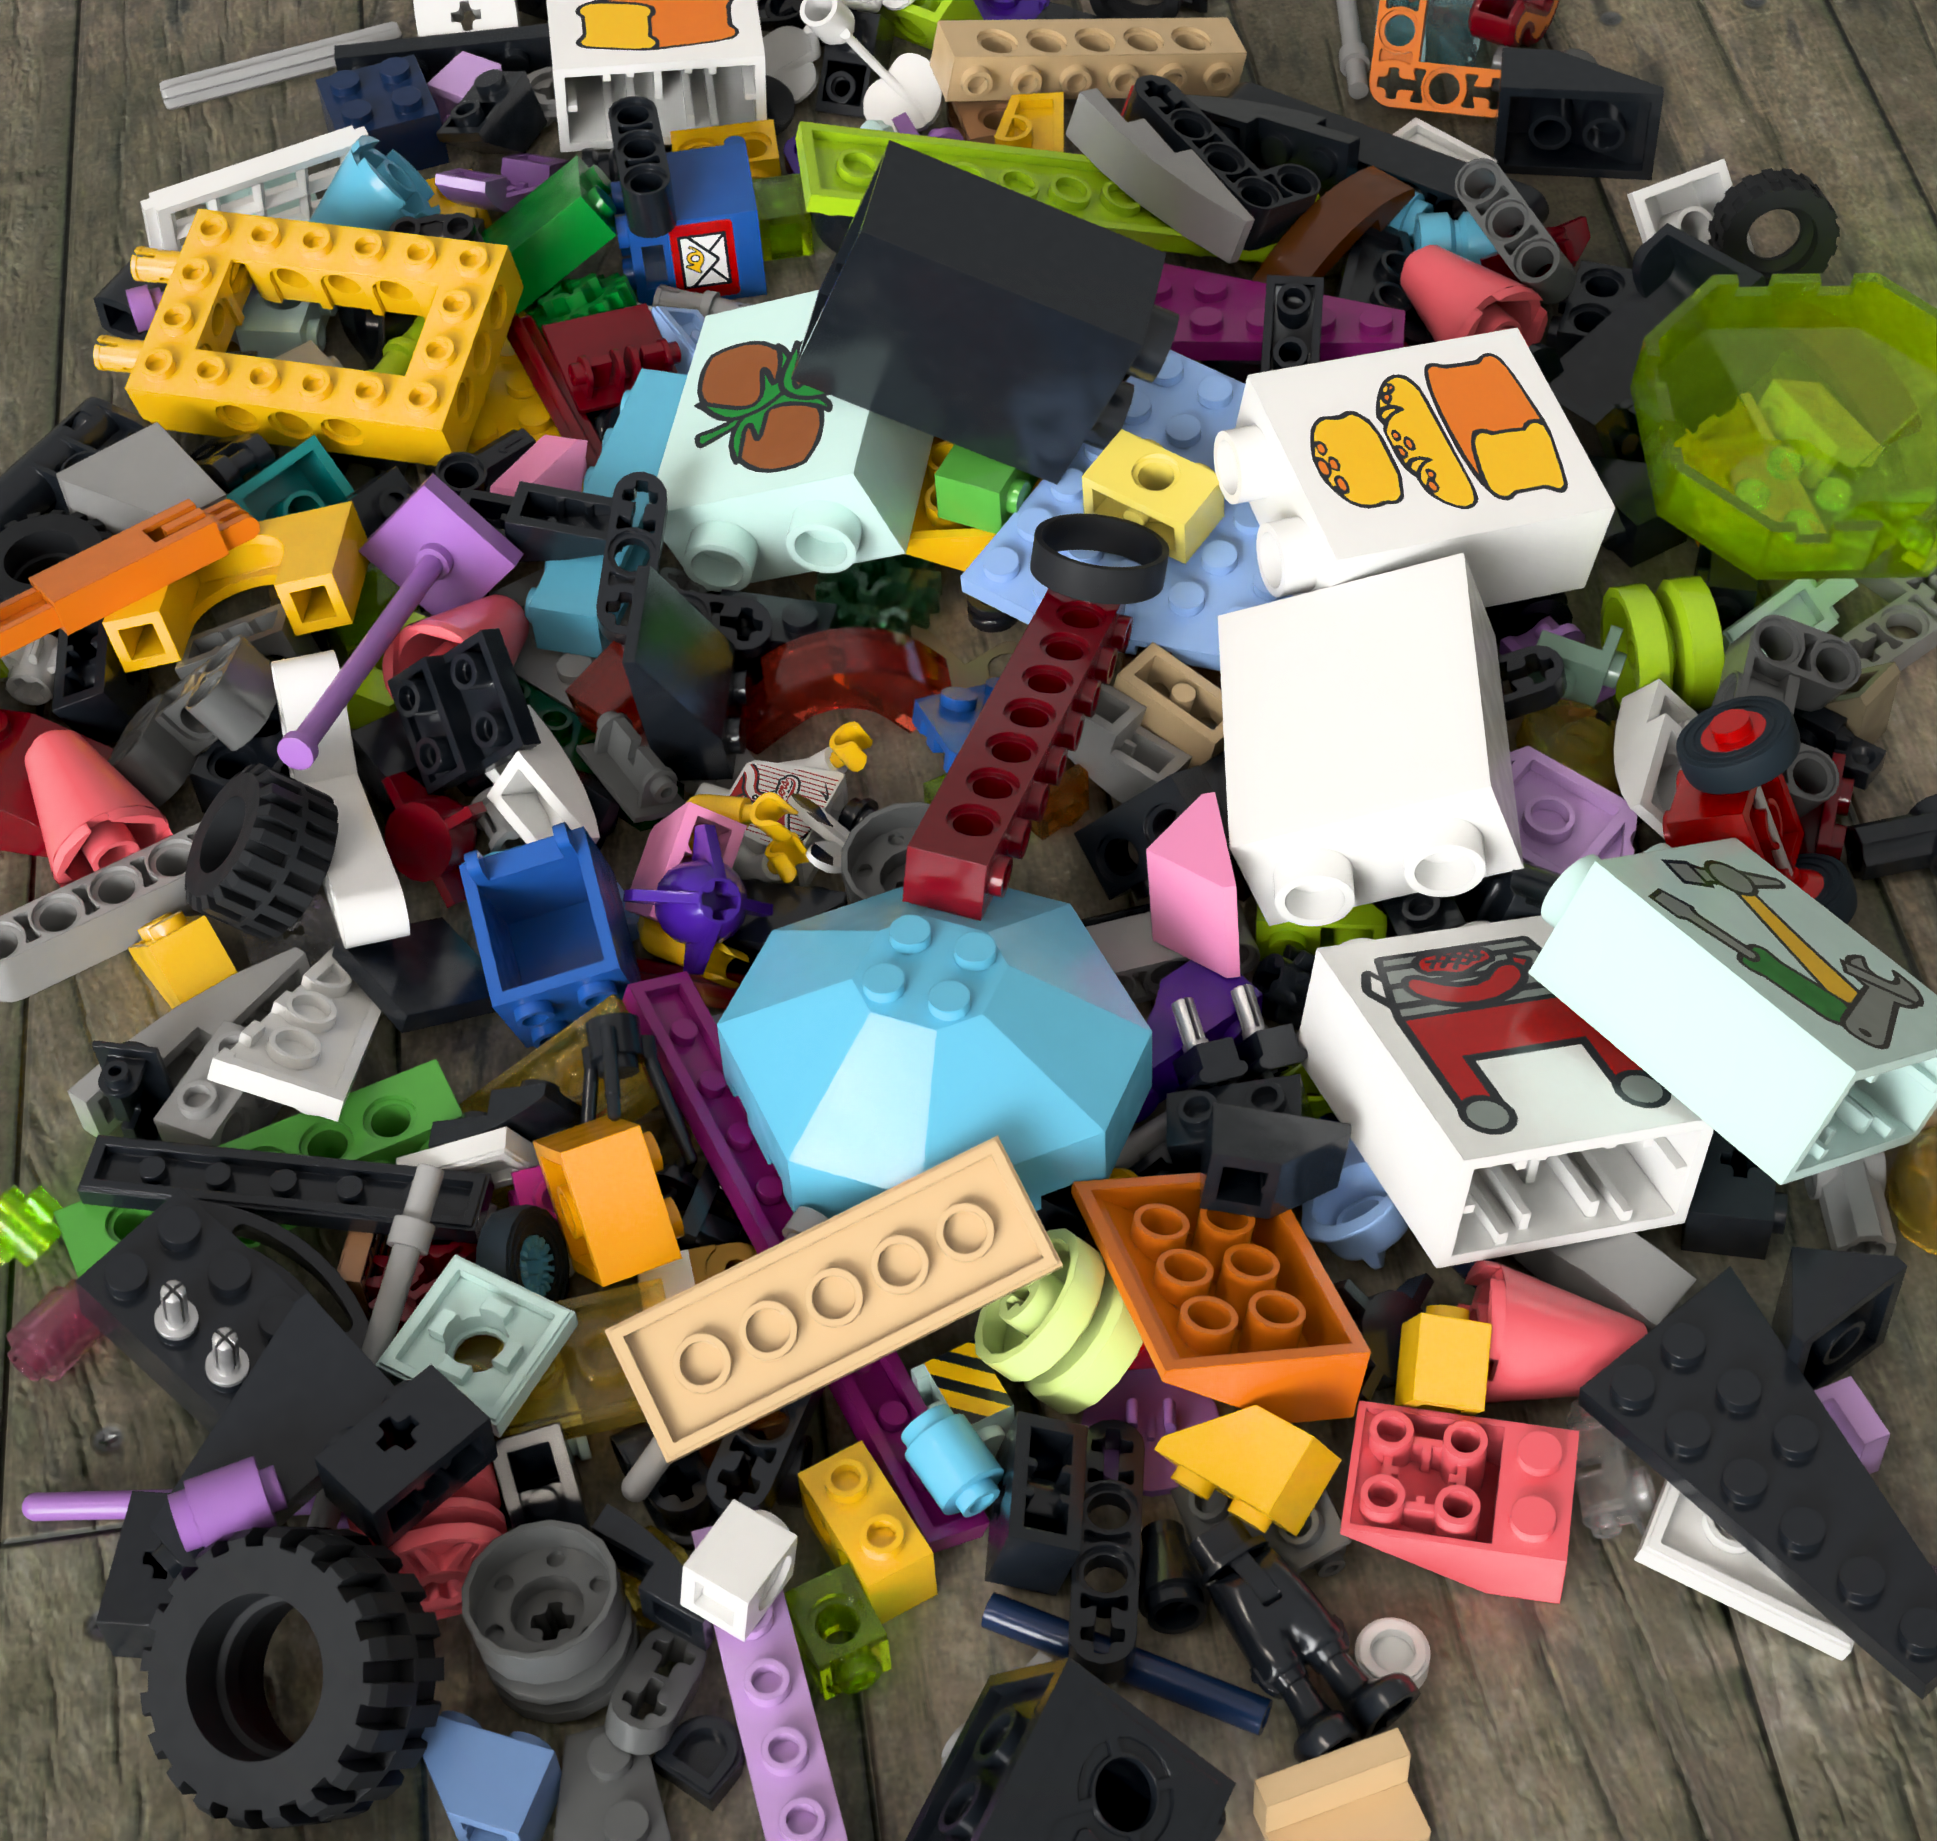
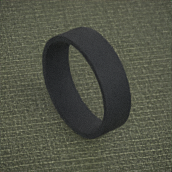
M1099 514L1059 515L1044 520L1036 527L1030 571L1034 578L1045 587L1074 599L1101 604L1138 603L1154 598L1162 591L1169 557V546L1156 532L1129 520ZM1066 550L1101 551L1131 559L1141 565L1133 567L1099 566L1068 558L1058 552Z

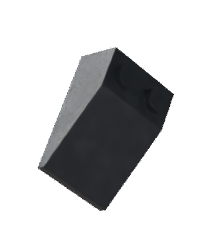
M1503 48L1493 158L1497 160V164L1506 174L1652 180L1664 87L1558 50Z
M638 566L622 664L649 747L666 767L674 771L677 781L733 779L736 754H744L746 750V726L744 718L741 716L742 708L752 704L753 684L750 670L741 669L735 645L651 566Z

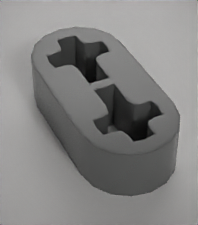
M664 1627L651 1631L642 1640L611 1695L604 1726L606 1735L613 1745L624 1752L635 1755L652 1754L665 1747L698 1691L707 1658L706 1651ZM668 1661L676 1662L677 1664L673 1667L668 1678L658 1674L659 1667L663 1668ZM644 1702L655 1706L653 1714L649 1713L643 1720L634 1718L639 1713Z

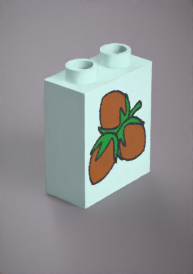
M819 290L705 316L657 478L662 481L667 490L668 514L664 542L682 565L687 576L692 581L704 586L706 591L721 592L722 589L739 591L749 583L812 571L837 573L848 569L854 563L906 554L934 436L791 380Z

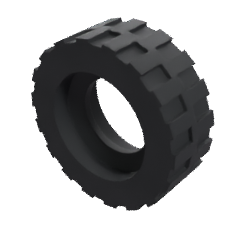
M1770 168L1761 170L1762 173L1753 176L1749 174L1742 178V182L1735 187L1731 186L1725 192L1726 196L1720 203L1717 202L1713 210L1714 217L1712 221H1709L1708 231L1711 239L1708 242L1709 246L1763 274L1770 298H1775L1777 295L1784 294L1788 296L1796 293L1795 290L1803 286L1806 288L1813 283V279L1819 273L1823 274L1829 266L1828 261L1831 256H1835L1838 247L1836 239L1840 237V227L1835 221L1838 218L1835 210L1817 184L1814 185L1808 176L1800 173V175L1796 174L1792 169L1782 168V170L1773 171ZM1776 209L1787 210L1796 215L1799 220L1800 231L1796 242L1788 250L1770 258L1757 256L1750 251L1747 244V235L1756 219Z

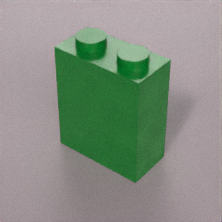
M578 155L481 233L484 243L508 245L524 286L515 311L517 314L617 236L614 214L617 212V209L613 203L611 181L598 166L593 165L589 168Z

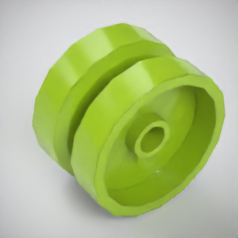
M1695 575L1663 579L1657 587L1655 594L1646 584L1642 583L1609 587L1603 597L1601 608V646L1603 649L1611 625L1623 628L1616 650L1628 654L1617 682L1616 693L1612 696L1618 711L1620 710L1623 697L1658 679L1664 682L1694 711L1712 707L1720 684L1725 656L1717 608L1710 589L1703 579Z

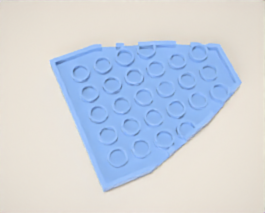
M1170 350L1159 374L1152 383L1133 376L1126 380V382L1134 385V394L1122 429L1143 439H1151L1159 443L1164 449L1194 463L1205 464L1215 472V438L1220 431L1236 427L1245 384ZM1083 443L1058 484L1042 479L1022 503L1018 512H1015L960 576L962 592L1029 625L1048 590L1047 587L1034 578L1030 571L1036 527L1044 520L1055 516L1084 514L1082 475L1103 450ZM1224 497V517L1188 562L1184 564L1168 557L1162 591L1149 600L1125 605L1124 615L1133 617L1132 633L1125 651L1126 654L1136 655L1139 646L1147 648L1154 642L1167 652H1172L1174 657L1186 665L1220 671L1218 616L1293 597V595L1274 597L1269 593L1263 582L1256 550L1257 533L1260 525L1249 502L1230 504ZM1066 550L1058 552L1068 558L1099 566L1133 567L1141 565L1131 559L1101 551Z

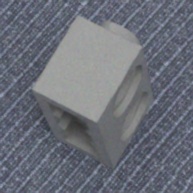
M223 1020L153 1119L162 1141L219 1146L270 1125L283 1104L207 1079L213 1057L224 1047L231 1050L238 1043L240 1034L246 1027Z

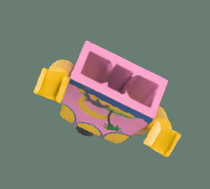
M772 792L764 793L753 804L747 797L712 794L694 795L684 805L654 825L649 834L630 889L657 890L658 883L668 870L681 863L692 861L696 825H715L723 863L733 868L745 830L750 824H754L774 841L784 842L792 837V832L777 821L783 815H798L799 812L778 794ZM625 902L626 911L639 915L637 923L639 938L646 951L654 956L684 967L685 944L675 941L663 931L656 917L655 905ZM716 943L705 971L701 976L727 988H737L740 984L726 977L727 965L734 958L749 963V958L742 951L723 943Z

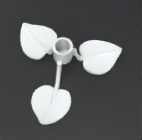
M803 0L800 6V16L806 24L803 30L794 26H783L763 37L766 75L772 76L785 84L791 91L795 104L808 97L818 83L819 74L813 61H816L821 56L819 38L829 45H840L846 42L881 77V79L874 82L868 88L864 96L863 110L867 121L883 120L885 125L892 126L894 132L898 133L892 119L906 112L918 132L923 131L936 121L944 101V96L928 59L919 54L905 53L899 56L889 71H887L853 36L855 18L849 8L876 14L882 5L889 10L897 11L908 7L915 0Z

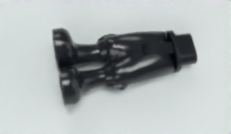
M1233 1515L1192 1541L1188 1549L1205 1571L1201 1576L1200 1583L1205 1590L1209 1591L1213 1603L1228 1631L1251 1667L1249 1672L1252 1682L1258 1684L1271 1697L1284 1699L1289 1707L1299 1734L1293 1748L1295 1759L1298 1763H1302L1358 1742L1359 1736L1362 1740L1381 1734L1418 1699L1421 1692L1408 1675L1400 1672L1391 1673L1378 1679H1374L1365 1673L1347 1654L1350 1641L1347 1630L1344 1627V1622L1325 1608L1293 1568L1272 1547H1268L1269 1542L1262 1535L1252 1537L1238 1517ZM1306 1665H1309L1317 1674L1323 1676L1342 1705L1345 1713L1339 1710H1332L1322 1699L1308 1679L1309 1675L1305 1668Z

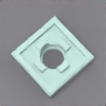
M455 1254L375 1365L396 1386L402 1381L412 1380L432 1364L490 1417L493 1434L500 1438L578 1326L577 1317L574 1311ZM475 1335H490L496 1337L504 1344L503 1350L491 1360L492 1368L481 1372H473L471 1365L458 1363L454 1360L458 1347L466 1339Z

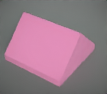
M1215 792L1201 794L1146 849L1153 941L1227 979L1241 977L1236 882Z

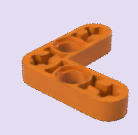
M1380 0L1369 78L1370 92L1373 98L1381 105L1390 108L1495 119L1497 109H1490V101L1486 98L1473 97V108H1463L1469 92L1468 75L1478 76L1475 87L1488 89L1492 87L1495 79H1500L1501 70L1421 62L1429 0H1420L1418 11L1404 6L1388 8L1389 0ZM1396 16L1409 17L1415 25L1413 39L1404 46L1392 45L1386 38L1385 30L1387 24ZM1391 69H1399L1400 78L1408 81H1417L1415 71H1426L1421 83L1422 103L1412 102L1415 91L1398 90L1395 99L1387 98V90L1379 87L1380 78H1388L1391 74ZM1441 74L1453 75L1459 82V94L1449 104L1436 103L1430 95L1432 81Z

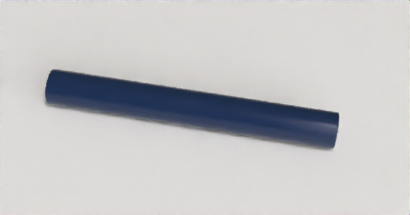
M994 1592L983 1613L982 1628L1062 1659L1068 1657V1620ZM1095 1631L1094 1652L1099 1654L1109 1653L1111 1646L1110 1636ZM1136 1647L1132 1669L1124 1678L1118 1680L1258 1736L1262 1734L1273 1704V1700L1138 1647Z

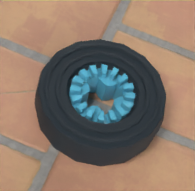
M528 1204L510 1206L492 1213L482 1226L476 1247V1264L564 1306L569 1290L570 1263L566 1241L558 1222L546 1209Z

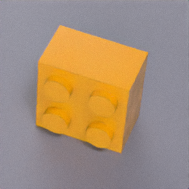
M608 1115L532 1141L561 1232L566 1241L567 1251L574 1271L605 1287L682 1258L676 1239L683 1237L685 1234L683 1222L674 1200L671 1197L663 1199L655 1174L663 1171V1160L658 1144L650 1131L642 1133L639 1124L621 1118L618 1121H611Z

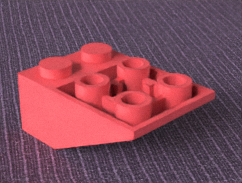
M1359 1400L1340 1534L1487 1594L1560 1604L1568 1557L1579 1431Z

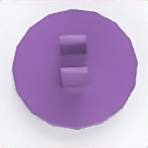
M1136 1369L1126 1371L1120 1381L1098 1403L1085 1409L1081 1424L1089 1428L1101 1420L1115 1419L1127 1422L1135 1427L1143 1437L1145 1446L1143 1495L1154 1497L1171 1494L1170 1490L1179 1486L1178 1483L1170 1478L1176 1466L1154 1450L1161 1437L1218 1418L1219 1413L1215 1402L1211 1398L1162 1382L1157 1369ZM1107 1449L1104 1455L1103 1480L1112 1479L1118 1481L1119 1450Z

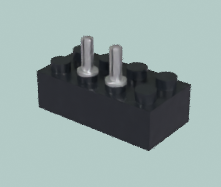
M180 1188L82 1274L75 1283L81 1314L211 1432L295 1302L308 1291L282 1266L260 1252L247 1247L236 1236L270 1247L292 1259L312 1274L334 1297L352 1325V1329L346 1334L360 1349L362 1348L369 1322L357 1298L341 1275L319 1252L301 1238L278 1224L251 1212L224 1204L195 1200L183 1188Z

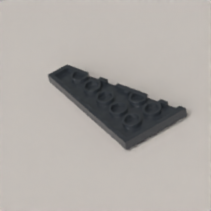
M1729 1266L1582 1386L1579 1392L1578 1405L1923 1700L1937 1687V1575L1796 1363L1787 1356L1786 1348L1732 1267Z

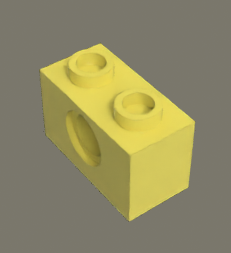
M1124 429L1118 432L1082 475L1084 514L1112 516L1145 526L1159 534L1167 542L1169 557L1184 564L1188 562L1224 517V496L1219 487L1216 473L1210 467L1187 460L1164 449L1159 443L1151 439H1143Z

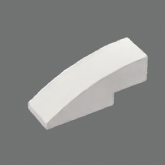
M1658 679L1622 698L1616 723L1613 751L1615 775L1622 796L1630 809L1664 838L1663 815L1666 810L1671 808L1676 793L1677 773L1679 770H1682L1676 751L1677 739L1683 728L1698 714L1664 682Z
M527 705L541 744L530 750L517 751L511 761L485 773L494 784L487 794V798L526 844L554 836L552 826L566 822L571 830L584 826L596 844L600 834L586 790L570 759L552 732L533 708Z

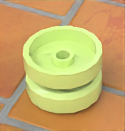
M1066 1228L1049 1230L1047 1234L1063 1264V1268L983 1307L980 1311L974 1339L976 1355L985 1364L1012 1382L1024 1381V1387L1033 1396L1060 1414H1077L1098 1403L1120 1381L1135 1360L1143 1340L1101 1254Z

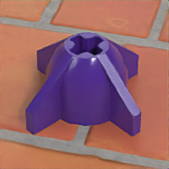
M701 824L695 826L692 861L681 863L668 870L658 883L657 890H624L623 902L655 905L656 917L663 931L675 941L685 944L683 972L687 971L689 975H703L715 944L732 937L744 923L746 915L760 917L773 915V904L748 899L746 888L740 876L727 864L723 863L715 825Z

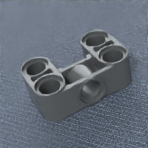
M1765 616L1728 646L1720 684L1712 706L1739 697L1767 696L1783 702L1792 714H1794L1795 708L1810 712L1820 710L1858 682L1862 673L1861 660L1853 646L1842 638L1785 616ZM1801 742L1800 751L1796 759L1783 772L1799 819L1833 796L1839 786V772L1829 755ZM1794 779L1799 783L1802 790L1795 784Z
M242 634L233 637L213 657L194 669L165 693L149 700L126 726L108 762L157 808L160 807L185 782L200 752L218 739L231 751H236L248 743L264 726L277 702L271 661Z

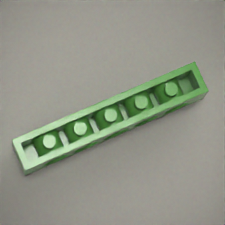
M434 1059L349 1093L338 1122L321 1116L299 1113L216 1147L396 1164V1158L430 1149L428 1144L433 1122L462 1118L463 1113L437 1059ZM82 1201L54 1211L78 1278L154 1211L83 1204ZM278 1224L286 1230L298 1227L295 1225ZM236 1236L249 1248L261 1245L250 1239Z

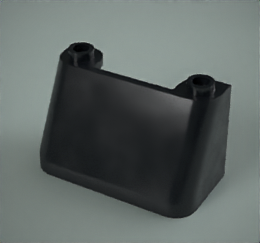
M1669 223L1665 224L1650 239L1643 243L1634 255L1632 275L1637 291L1573 348L1559 358L1555 350L1547 345L1537 343L1529 346L1533 357L1587 455L1658 465L1663 449L1680 437L1691 435L1695 430V426L1710 415L1716 418L1733 403L1735 397L1744 393L1772 367L1780 353L1782 345L1781 332L1764 275Z

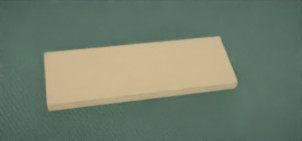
M997 1135L604 1331L666 1462L671 1464L1063 1268V1264Z

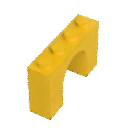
M353 501L259 521L260 531L258 535L228 551L229 555L104 617L102 624L124 672L128 673L182 661L192 629L206 611L232 595L260 586L274 585L295 636L353 624L369 565V560L359 552L366 542L367 536Z

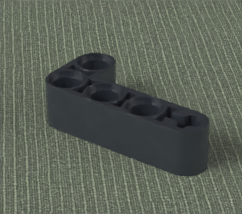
M1145 75L1138 78L1135 82L1123 118L1126 122L1144 118L1175 153L1192 149L1255 219L1243 250H1258L1278 243L1291 226L1315 203L1321 183L1316 174L1301 165L1290 163L1260 171L1171 81L1161 76Z

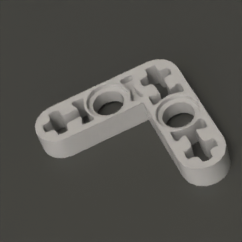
M1848 511L1836 515L1830 522L1827 539L1836 554L1833 563L1840 568L1846 566L1852 577L1890 603L1844 634L1841 638L1850 643L1858 652L1861 668L1895 661L1899 670L1902 671L1937 646V561L1867 513ZM1894 565L1901 566L1910 570L1913 575L1907 578L1894 577L1887 574L1883 568ZM1899 625L1909 627L1918 636L1910 639L1898 638L1892 635L1887 628ZM1875 648L1876 650L1874 651L1873 660L1871 662L1870 660H1868V658L1872 656L1873 650Z

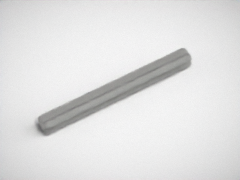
M391 21L163 80L159 83L160 92L166 108L174 110L335 68L334 46L403 39L398 24Z

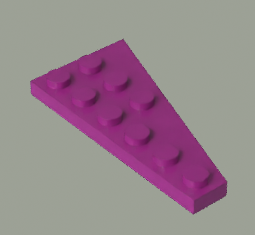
M1164 263L1154 304L1179 314L1178 326L1170 350L1192 360L1261 361L1266 283ZM1323 295L1320 361L1404 347V310Z

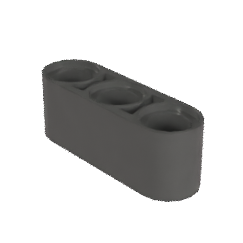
M1478 158L1466 163L1459 170L1455 179V191L1463 205L1520 283L1538 293L1543 299L1540 300L1542 304H1556L1564 300L1572 292L1576 283V272L1573 265L1497 163L1487 158ZM1495 186L1488 196L1480 198V195L1486 189ZM1523 225L1518 234L1507 238L1513 228ZM1552 264L1551 269L1541 277H1535L1543 266Z

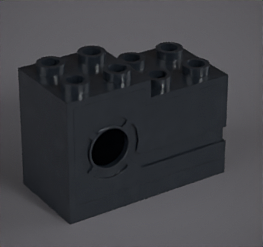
M1067 1657L989 1676L905 1841H1215L1225 1825L1226 1812L1224 1809L1236 1783L1072 1658Z

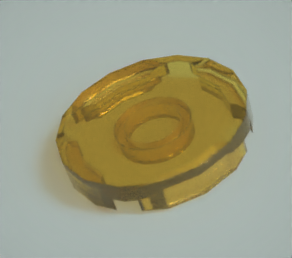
M1560 699L1556 704L1546 709L1525 715L1515 736L1517 749L1529 745L1617 795L1621 794L1615 775L1613 751L1617 722L1612 719L1608 726L1603 721L1595 718L1598 710L1585 703Z

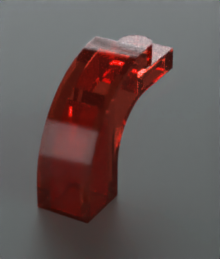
M874 628L831 629L802 636L787 642L761 657L764 679L753 686L751 706H744L742 708L741 717L744 718L746 726V748L758 755L805 720L826 711L846 708L875 712L911 734L916 730L912 723L915 699L941 694L942 689L952 687L947 660L932 648L916 639L896 632Z

